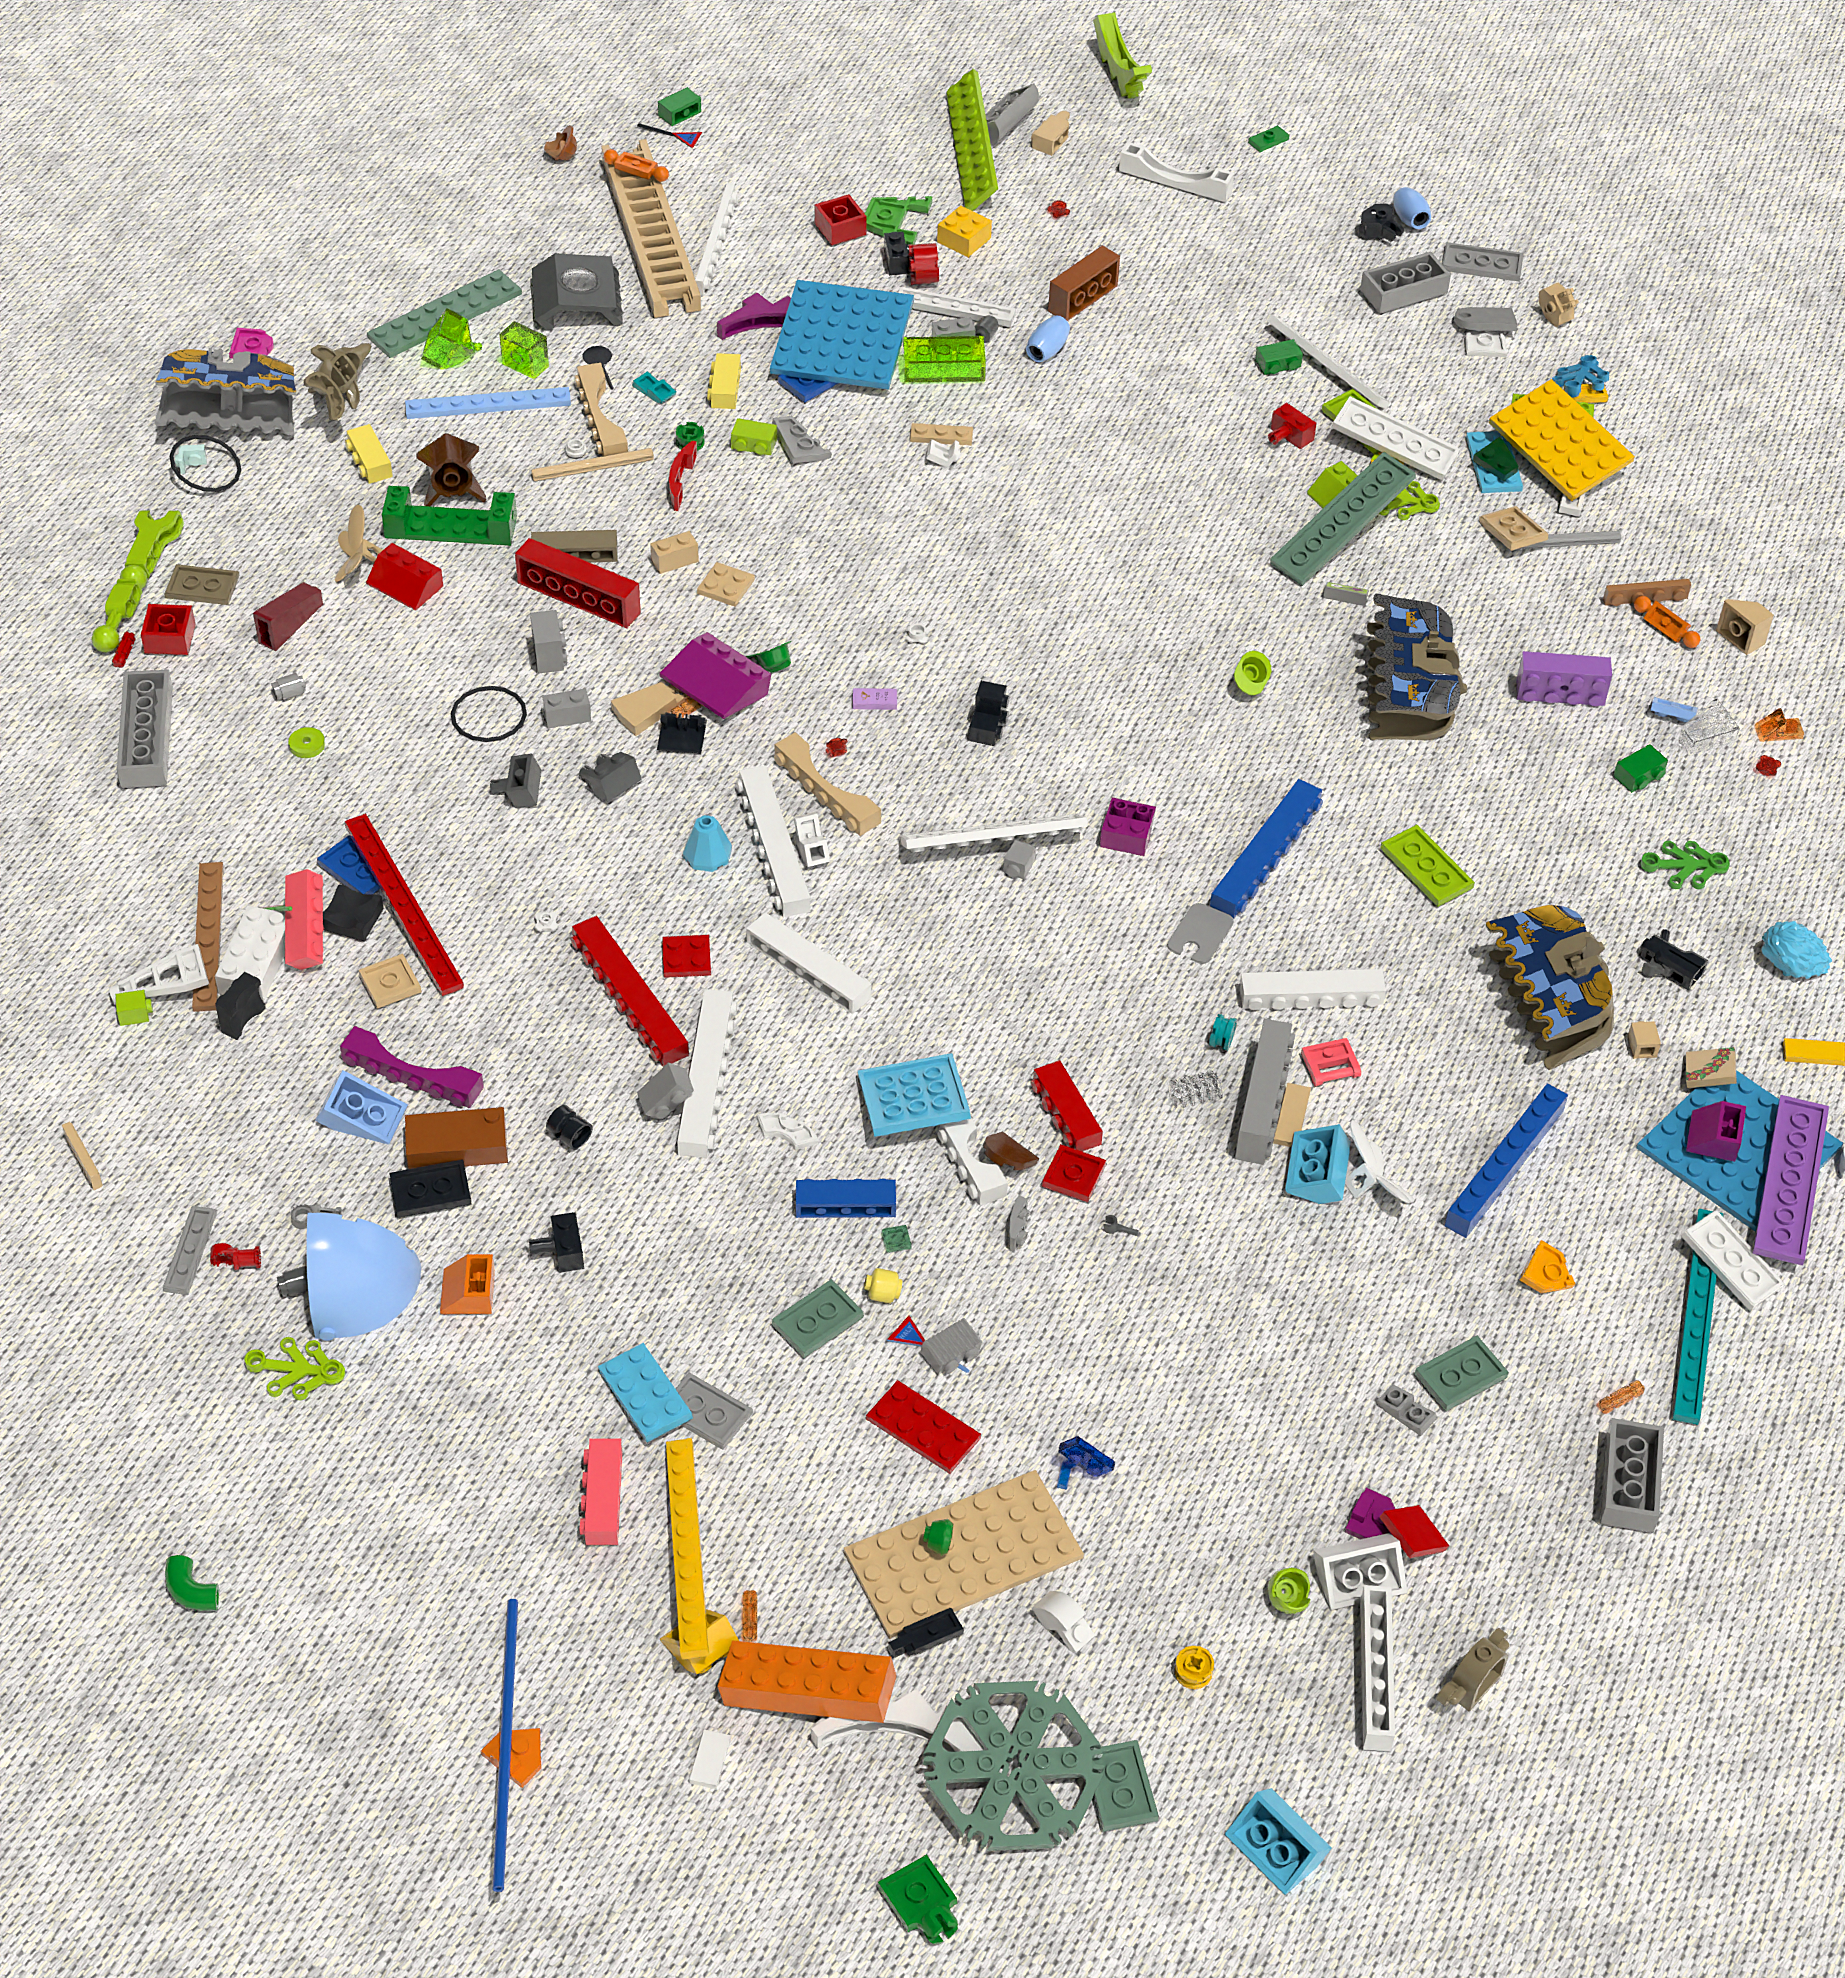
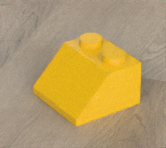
M706 1609L709 1656L682 1660L678 1626L661 1637L660 1641L687 1671L694 1674H702L712 1667L713 1662L728 1655L732 1640L739 1641L726 1615Z

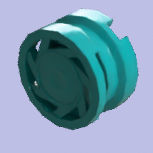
M1218 1014L1213 1025L1209 1046H1222L1224 1050L1228 1051L1235 1034L1237 1018L1228 1019L1225 1018V1015Z

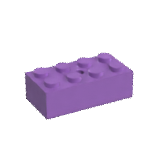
M1523 651L1516 679L1517 700L1605 706L1612 679L1611 657Z

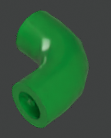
M184 1555L168 1557L165 1566L166 1588L174 1600L188 1609L218 1611V1583L203 1584L195 1581L192 1576L193 1560Z

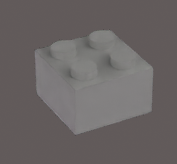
M556 610L530 613L538 674L564 671L567 653L566 649L562 650V647H566L565 634H560L563 631L562 618L558 619Z

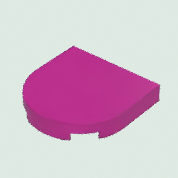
M236 328L229 357L233 359L235 353L244 351L268 355L274 348L273 338L261 329Z

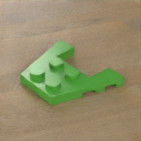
M911 196L907 200H897V197H872L865 212L867 216L866 229L883 237L884 233L903 232L906 244L913 245L917 240V232L900 229L908 210L928 213L933 197L925 196V199H916V196Z

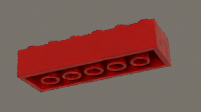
M528 538L515 552L517 581L520 585L626 629L641 613L639 583L632 579H628L531 538Z

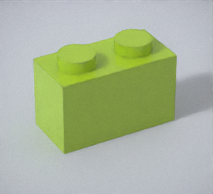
M737 418L731 432V449L771 456L777 442V425Z

